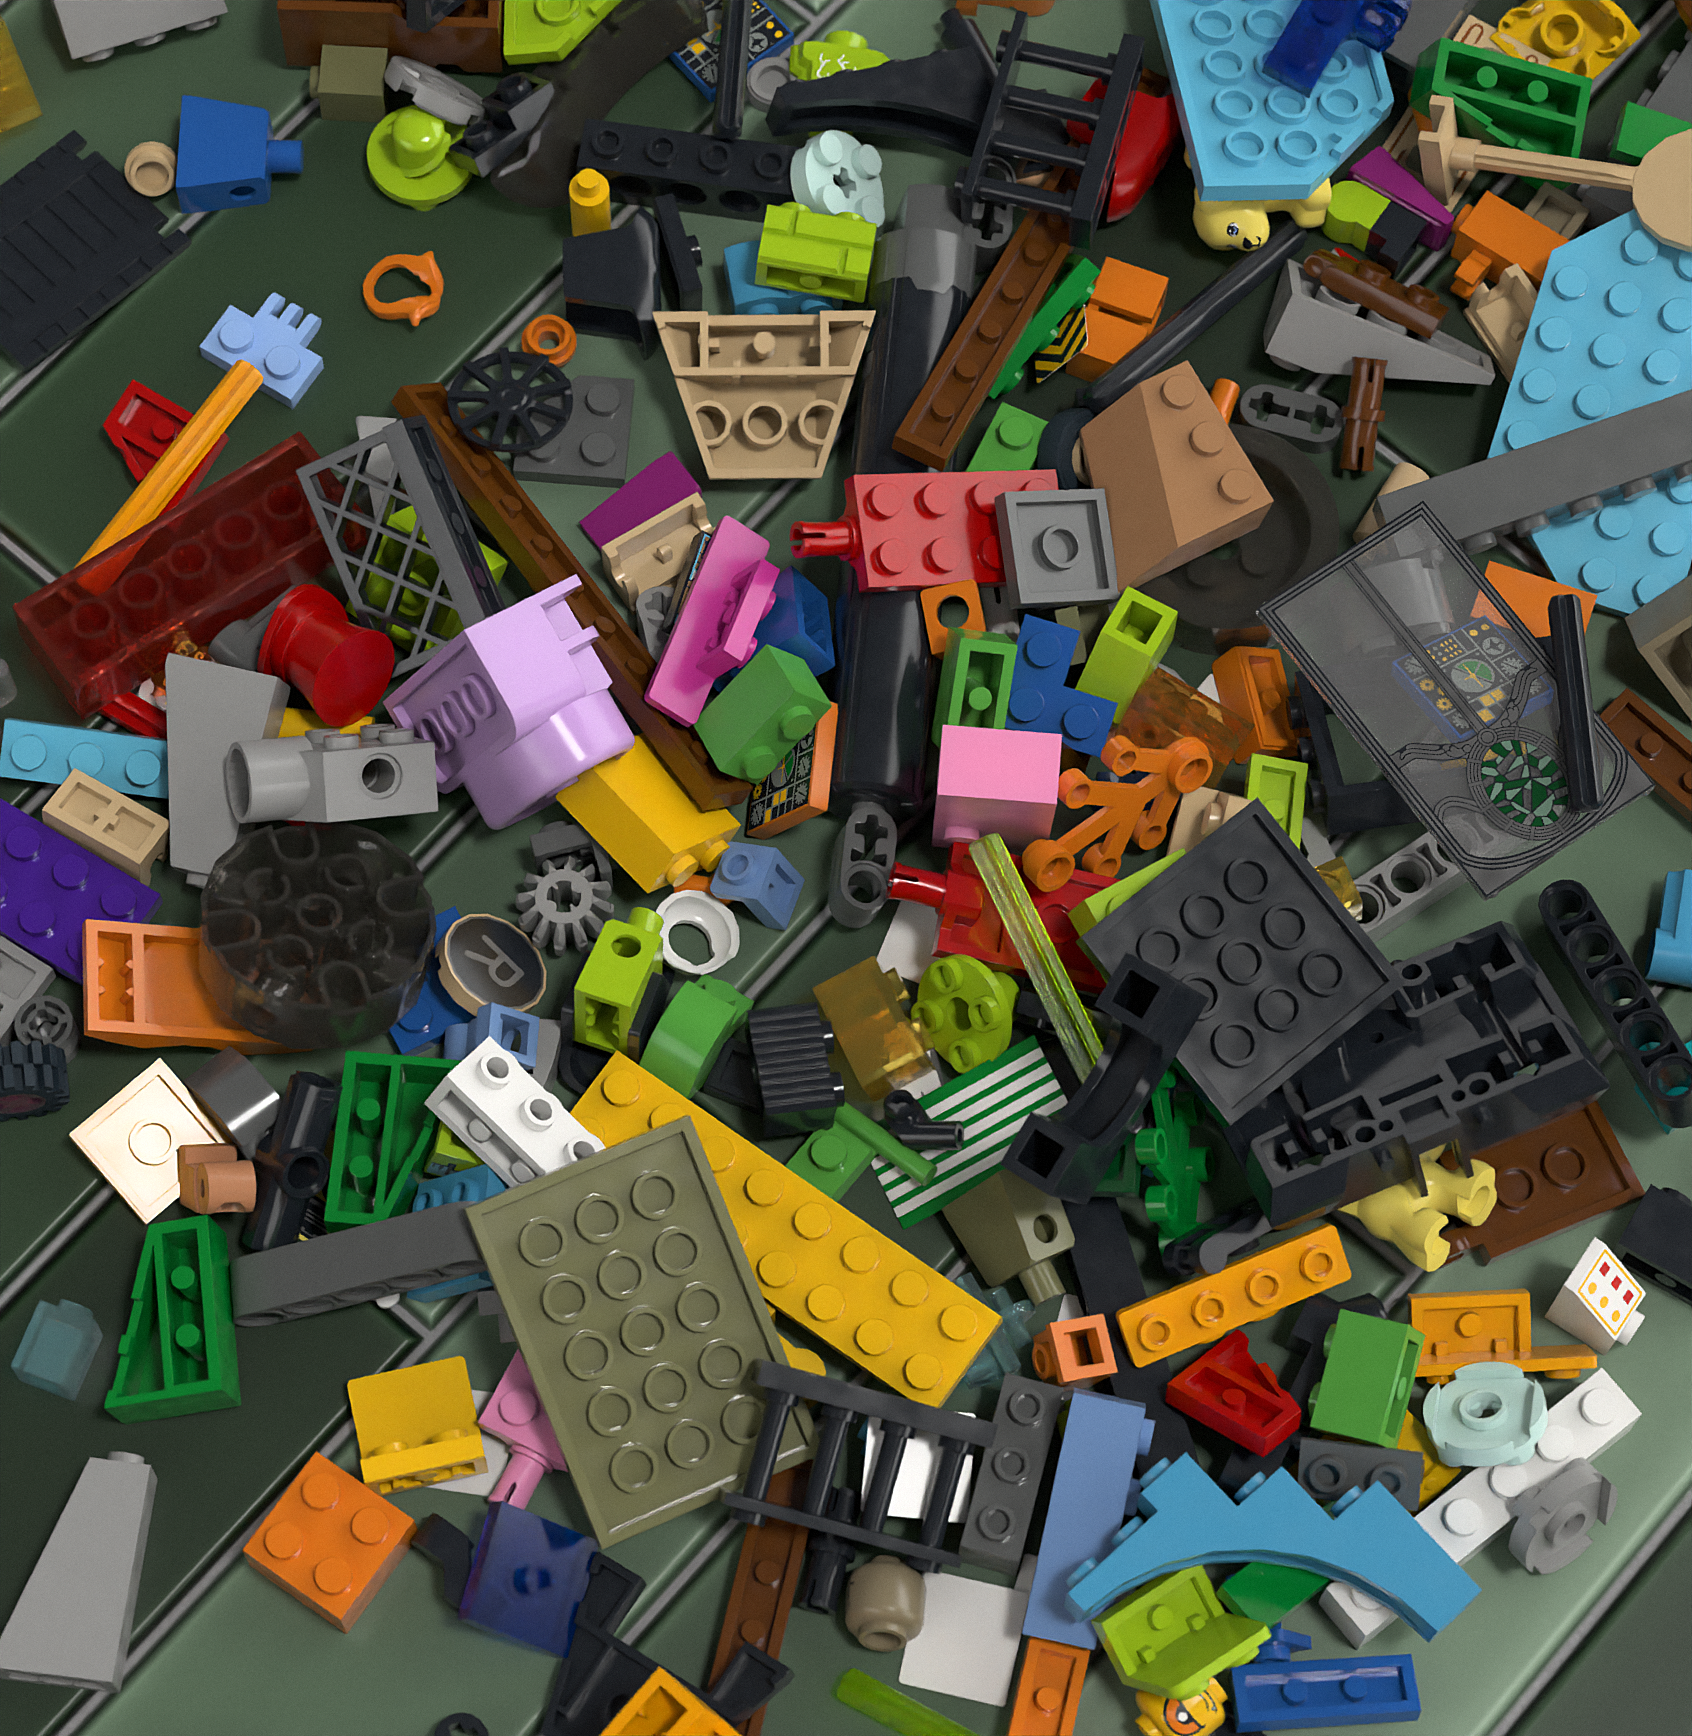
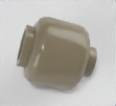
M877 1556L871 1560V1563H866L856 1568L848 1580L845 1622L848 1630L859 1639V1642L871 1650L881 1652L900 1650L905 1647L907 1642L916 1638L924 1626L927 1590L924 1578L914 1568L905 1565V1560L897 1556Z

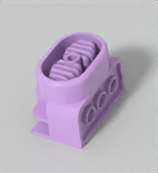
M577 574L463 630L383 701L397 728L414 729V737L434 742L437 790L447 794L465 786L487 826L494 830L511 826L558 801L555 798L557 793L579 781L577 775L613 756L616 760L620 759L634 746V735L607 690L613 682L591 646L600 636L594 626L582 630L565 601L566 597L582 585Z

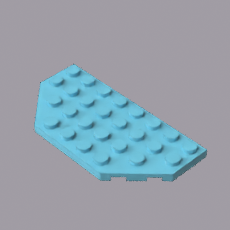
M1150 0L1200 201L1308 199L1390 115L1394 97L1366 0Z
M1635 209L1552 250L1487 459L1692 389V252H1686L1662 244L1642 227ZM1676 476L1655 483L1657 489L1641 498L1625 501L1622 494L1602 501L1604 507L1591 515L1572 519L1570 513L1551 518L1549 519L1550 526L1527 536L1533 549H1537L1551 575L1550 580L1598 595L1594 609L1625 618L1687 578L1692 561V480L1678 483Z

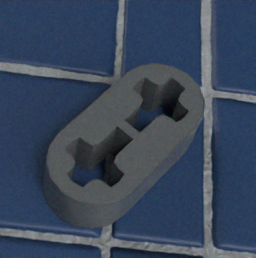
M1259 384L1248 389L1240 401L1238 410L1239 426L1248 437L1311 454H1322L1334 448L1340 439L1343 428L1341 410L1334 402L1322 397L1274 385ZM1260 404L1271 406L1267 421L1256 419ZM1314 417L1324 419V428L1321 434L1310 432Z

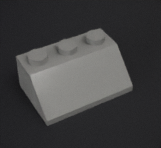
M50 0L72 59L82 57L85 62L106 58L114 53L113 47L134 41L136 46L156 43L166 37L165 31L185 25L187 30H198L211 26L217 22V15L228 12L225 0Z

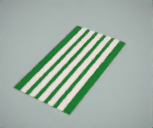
M1034 1035L1007 1049L995 1060L991 1061L989 1059L917 1099L933 1121H961L964 1128V1143L961 1150H914L938 1168L936 1175L926 1186L921 1185L879 1154L874 1157L871 1164L903 1230L942 1210V1208L989 1177L1006 1169L1000 1165V1162L1031 1111L1044 1116H1052L1068 1103ZM885 1118L875 1122L898 1138L888 1126Z

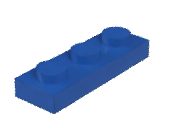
M1412 1654L1245 1664L1230 1668L1228 1673L1236 1733L1417 1721L1422 1711Z

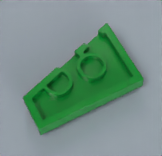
M1070 254L987 397L995 399L999 393L1005 395L1010 392L1021 380L1024 374L1021 366L1034 351L1037 353L1042 352L1057 337L1060 331L1057 324L1070 308L1077 310L1093 294L1096 286L1092 282L1101 271L1086 257Z

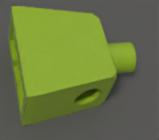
M635 907L631 910L626 923L615 919L605 922L574 988L575 1041L613 1054L618 1050L627 1057L628 1031L631 1028L652 972L662 974L663 938L659 934L664 920L656 912L643 907Z

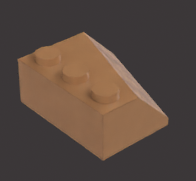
M1188 360L1140 382L1079 431L1091 489H1105L1117 569V587L1120 595L1124 593L1127 586L1134 589L1259 528L1274 502Z

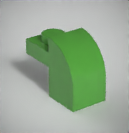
M707 974L702 975L695 984L687 980L658 1022L646 1046L639 1066L690 1100L706 1083L723 1044L746 1021V1012L751 1010L754 1001L737 992L731 984L714 979Z

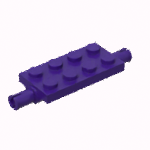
M0 798V935L83 986L82 923L85 919L149 924L163 903L161 894Z

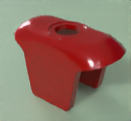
M1096 79L1082 100L1094 102L1095 98L1104 99L1108 86L1102 85V79ZM1139 91L1136 92L1114 167V181L1106 195V199L1109 201L1107 223L1118 221L1136 208L1143 195L1154 183L1153 181L1159 172L1164 168L1174 149L1180 143L1183 131L1173 93L1163 98H1156ZM1067 120L1066 132L1081 144L1091 145L1094 131L1088 130V124Z

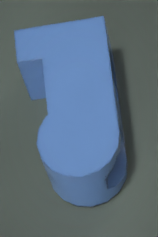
M493 1002L478 1007L477 1018L471 1020L470 1023L454 1024L446 1028L443 1059L464 1060L490 1036L501 1048L511 1053L525 1071L535 1068L540 1017ZM520 1033L521 1045L519 1052L511 1051V1045L515 1037Z

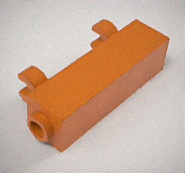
M1487 190L1475 207L1466 204L1452 225L1451 232L1456 235L1451 257L1462 264L1454 274V277L1457 279L1451 286L1450 291L1469 301L1474 290L1482 283L1485 277L1498 284L1503 271L1518 263L1538 293L1552 250L1570 242V240Z

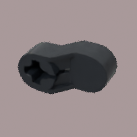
M432 1512L410 1542L421 1554L444 1571L445 1593L442 1595V1599L448 1607L473 1626L485 1631L506 1604V1601L494 1588L472 1572L471 1550L475 1547L473 1542L453 1524Z

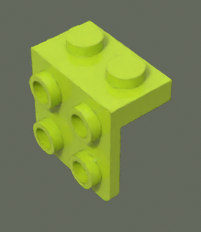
M1202 1565L1156 1577L1091 1620L1122 1684L1178 1701L1188 1700L1201 1694L1210 1685L1208 1679L1226 1667H1238L1252 1660L1259 1653L1257 1646L1271 1637L1265 1622L1225 1612Z

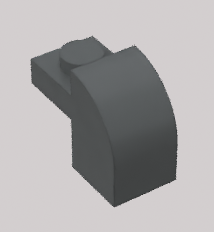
M228 1046L182 1082L224 1134L237 1145V1149L244 1159L252 1162L255 1174L260 1180L262 1173L256 1166V1149L260 1141L268 1133L274 1131L283 1100L249 1060L231 1046Z

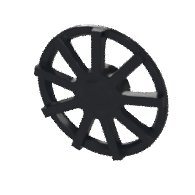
M503 347L499 349L498 353L483 356L473 362L468 360L463 364L462 370L452 382L450 390H448V410L457 430L472 443L495 452L516 453L529 451L554 439L568 423L573 410L572 385L569 378L567 379L564 373L549 361L548 356L542 353L537 356L526 352L509 351L508 347ZM511 363L530 366L520 379L515 380L512 377ZM501 364L503 379L496 381L484 372L483 369ZM541 371L548 374L555 381L529 387ZM472 377L488 388L489 391L462 390V388ZM561 393L564 402L563 410L535 401V399ZM476 402L487 404L464 419L460 417L459 403ZM533 412L547 416L557 423L550 431L540 436L530 418ZM489 417L497 423L492 441L477 436L471 429ZM521 425L529 439L528 442L519 444H503L507 427Z

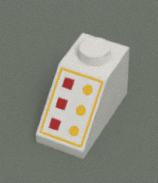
M1594 1238L1563 1285L1545 1318L1606 1356L1616 1340L1627 1346L1644 1320L1645 1316L1636 1311V1308L1646 1292L1607 1245Z

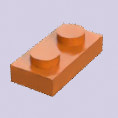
M1035 1636L1029 1637L1006 1736H1072L1091 1649Z

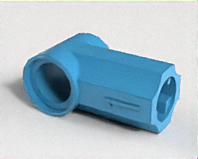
M1692 870L1668 871L1664 878L1658 925L1653 930L1647 951L1645 979L1692 988Z

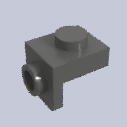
M570 821L553 822L542 827L539 833L529 836L532 858L538 876H543L542 863L545 859L550 860L556 870L564 869V861L570 855L575 859L576 867L593 862L597 868L598 880L609 882L611 889H613L612 870L621 868V866L580 823L572 824Z

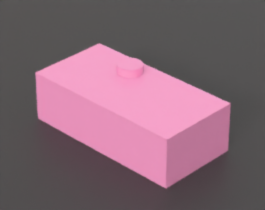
M943 725L937 774L932 846L949 848L956 841L1001 852L1023 854L1027 846L1037 839L1049 840L1057 806L1062 734Z

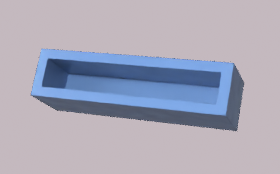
M1074 1388L1022 1634L1095 1649L1097 1633L1091 1620L1114 1606L1117 1600H1111L1079 1624L1063 1606L1066 1595L1071 1590L1066 1581L1091 1557L1100 1564L1117 1548L1111 1540L1120 1531L1123 1514L1135 1517L1141 1485L1139 1484L1140 1480L1131 1478L1136 1454L1148 1456L1155 1420L1144 1418L1145 1403Z

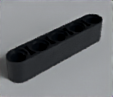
M1562 879L1552 882L1544 888L1538 902L1550 944L1658 1119L1663 1124L1672 1128L1692 1126L1691 1054L1589 891L1581 883L1574 880ZM1578 913L1573 918L1559 919L1565 914ZM1593 956H1605L1600 961L1593 963L1585 962ZM1632 999L1626 1005L1612 1006L1617 1000ZM1650 1042L1660 1043L1654 1049L1648 1051L1639 1050L1644 1044ZM1676 1087L1688 1088L1684 1093L1676 1096L1666 1095L1668 1091Z

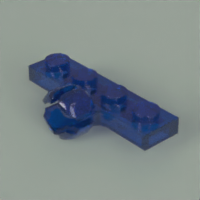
M1302 0L1266 59L1261 72L1310 98L1339 47L1346 41H1357L1377 53L1385 52L1391 47L1395 41L1393 38L1396 33L1402 30L1408 18L1413 0Z

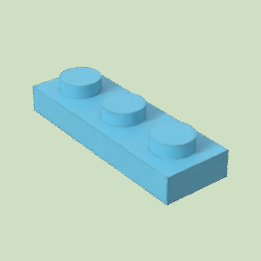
M15 718L5 719L0 756L1 777L62 785L73 769L76 768L117 792L169 799L167 739Z

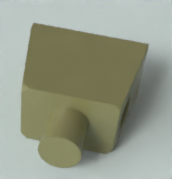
M1004 1169L942 1208L946 1219L989 1286L995 1288L1019 1277L1033 1307L1048 1302L1066 1292L1051 1260L1074 1247L1075 1237L1059 1198L1047 1195L1008 1169Z

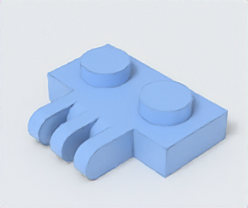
M275 292L268 297L254 317L230 305L199 346L201 356L227 372L236 361L240 359L247 361L257 368L263 376V382L258 389L294 409L324 368L322 357L306 348L318 332L322 320L310 313L298 329H296L295 327L303 315V308L294 303H291L280 318H277L285 304V298Z

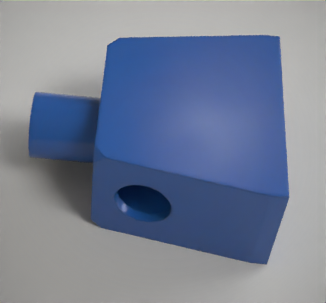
M182 95L176 190L182 214L265 204L270 200L272 173H303V141L274 140L270 113L266 109Z
M793 565L777 576L772 589L776 593V600L766 617L758 622L753 637L757 639V646L750 659L741 668L735 666L714 679L712 685L719 693L724 690L766 644L803 658L814 677L835 666L828 598Z

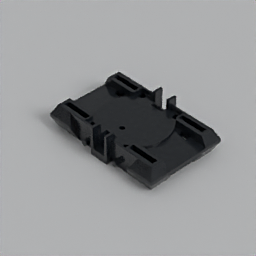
M1498 921L1405 961L1400 959L1392 961L1390 964L1405 981V984L1231 1126L1224 1129L1214 1117L1271 1229L1289 1230L1408 1179H1412L1422 1198L1428 1196L1419 1157L1420 1154L1451 1142L1456 1163L1460 1165L1467 1179L1474 1176L1469 1154L1593 1103L1610 1088L1608 1079L1582 1039L1580 1031L1512 924ZM1532 1064L1537 1068L1533 1075L1526 1073L1517 1077L1513 1075ZM1321 1155L1323 1158L1322 1162L1317 1166L1305 1164L1299 1167L1298 1164L1302 1160Z

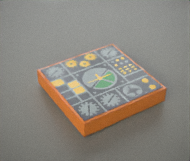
M830 702L832 707L814 725L813 729L803 736L770 774L758 785H752L747 835L765 840L828 810L838 704Z

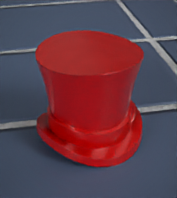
M304 584L288 592L275 609L263 637L257 671L258 673L278 677L291 688L296 687L323 722L334 727H344L364 718L381 699L392 676L395 662L392 641L386 634L350 623L342 604L330 592L318 585Z

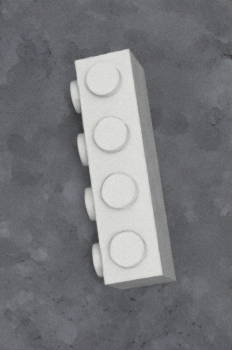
M490 1036L446 1075L424 1103L510 1187L605 1149L604 1144L598 1137L589 1133L563 1108L560 1101L553 1094L547 1092L520 1066L517 1059L511 1053L501 1048Z

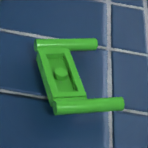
M845 1102L844 1107L836 1109L833 1128L829 1130L820 1129L813 1132L785 1165L789 1170L836 1202L840 1200L870 1165L877 1154L884 1157L923 1186L931 1182L938 1169L933 1163L916 1151L904 1146L898 1138L847 1102Z

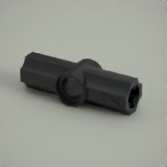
M296 1071V1074L290 1075L275 1129L260 1141L256 1149L255 1162L257 1169L262 1174L256 1190L255 1207L253 1212L249 1214L242 1241L251 1249L266 1251L297 1243L310 1198L317 1195L325 1187L329 1179L330 1165L324 1155V1151L343 1090V1086L334 1079L304 1071Z

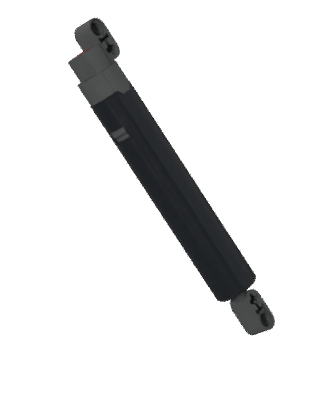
M993 156L987 177L1016 183V175L1011 165L1004 159ZM925 183L908 186L896 210L894 231L883 234L874 244L868 310H876L862 356V381L859 385L850 477L852 475L940 473V471L891 447L900 425L972 307L975 272H984L991 269L1009 240L1012 231L1013 205L980 198L973 223L968 224L961 222V200L953 198L954 189ZM978 224H985L982 235L981 231L976 229ZM958 447L943 472H956ZM841 560L832 637L835 666L829 669L826 697L830 702L838 704L828 811L847 821L837 835L834 844L828 902L829 910L839 923L850 928H861L872 922L888 900L886 898V889L888 886H892V883H888V877L895 859L897 839L894 822L907 821L920 813L923 808L937 657L932 655L920 596L923 590L859 593L856 570L848 561ZM943 602L940 604L938 608V619L940 623ZM860 834L865 835L866 844L872 846L871 850L869 851L865 859L862 861L858 860L864 852L865 840L864 836ZM856 885L864 888L870 895L871 902L862 903L856 901L849 893L848 886Z

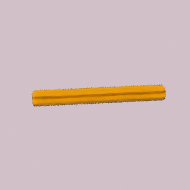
M242 359L235 362L73 568L72 576L78 583L92 592H97L102 588L262 384L263 376L257 368Z

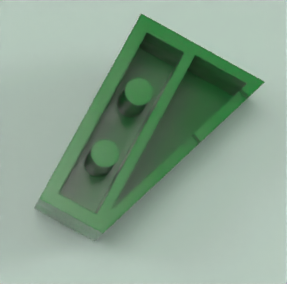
M1441 37L1418 54L1409 106L1431 120L1429 108L1431 95L1451 97L1454 100L1458 137L1481 140L1482 145L1579 159L1593 79ZM1514 174L1537 190L1541 188L1544 182L1555 186L1561 191L1573 184L1571 182Z
M346 1050L341 1084L343 1090L339 1100L324 1217L328 1234L404 1215L425 1172L426 1159L434 1148L441 1120L424 1103L446 1075L463 1060Z
M208 1215L149 1224L131 1296L134 1300L127 1333L121 1336L117 1352L121 1355L113 1390H108L104 1409L127 1425L241 1406L227 1233Z

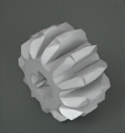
M569 855L564 861V869L556 870L554 864L550 860L545 859L542 863L544 877L527 873L524 877V886L528 891L516 895V908L524 912L518 918L519 927L523 932L534 931L532 941L533 945L538 949L546 946L553 940L555 954L561 957L566 952V943L574 942L576 949L584 954L585 950H588L586 935L598 939L604 926L602 921H607L614 917V905L607 901L612 894L611 886L607 881H596L598 876L597 868L593 864L576 872L575 859ZM560 901H573V904H570V912L561 913L557 911V909L561 908Z

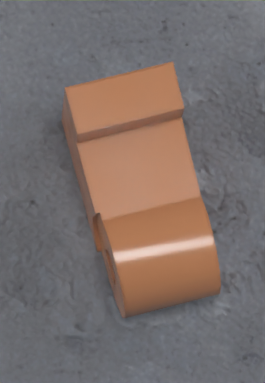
M233 1143L179 1145L181 1205L202 1215L215 1212H253L256 1201L255 1171L250 1160L237 1161V1145Z

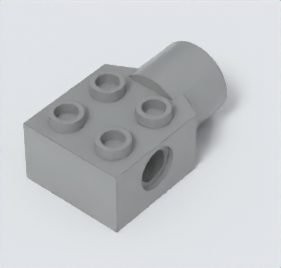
M369 724L360 726V736L353 733L340 734V729H314L305 731V736L233 742L228 751L226 767L228 794L234 815L240 823L274 820L337 822L438 811L434 742L414 737V729H395L394 724Z

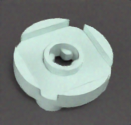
M828 130L806 140L805 147L795 152L791 162L790 178L796 202L808 206L811 212L835 216L840 212H853L861 215L866 222L877 223V227L882 225L885 220L883 187L879 175L882 162L876 149L869 144L861 145L849 134L838 130ZM833 178L837 180L839 186L834 184Z
M1488 1361L1473 1363L1455 1370L1456 1380L1446 1384L1442 1389L1439 1382L1430 1389L1424 1402L1423 1416L1429 1440L1437 1449L1438 1457L1442 1463L1453 1467L1461 1465L1483 1467L1502 1463L1521 1465L1533 1457L1535 1452L1534 1444L1543 1436L1547 1427L1548 1412L1542 1387L1536 1380L1534 1384L1532 1381L1524 1378L1521 1368L1505 1362ZM1494 1409L1495 1415L1488 1418H1477L1481 1417L1483 1410Z

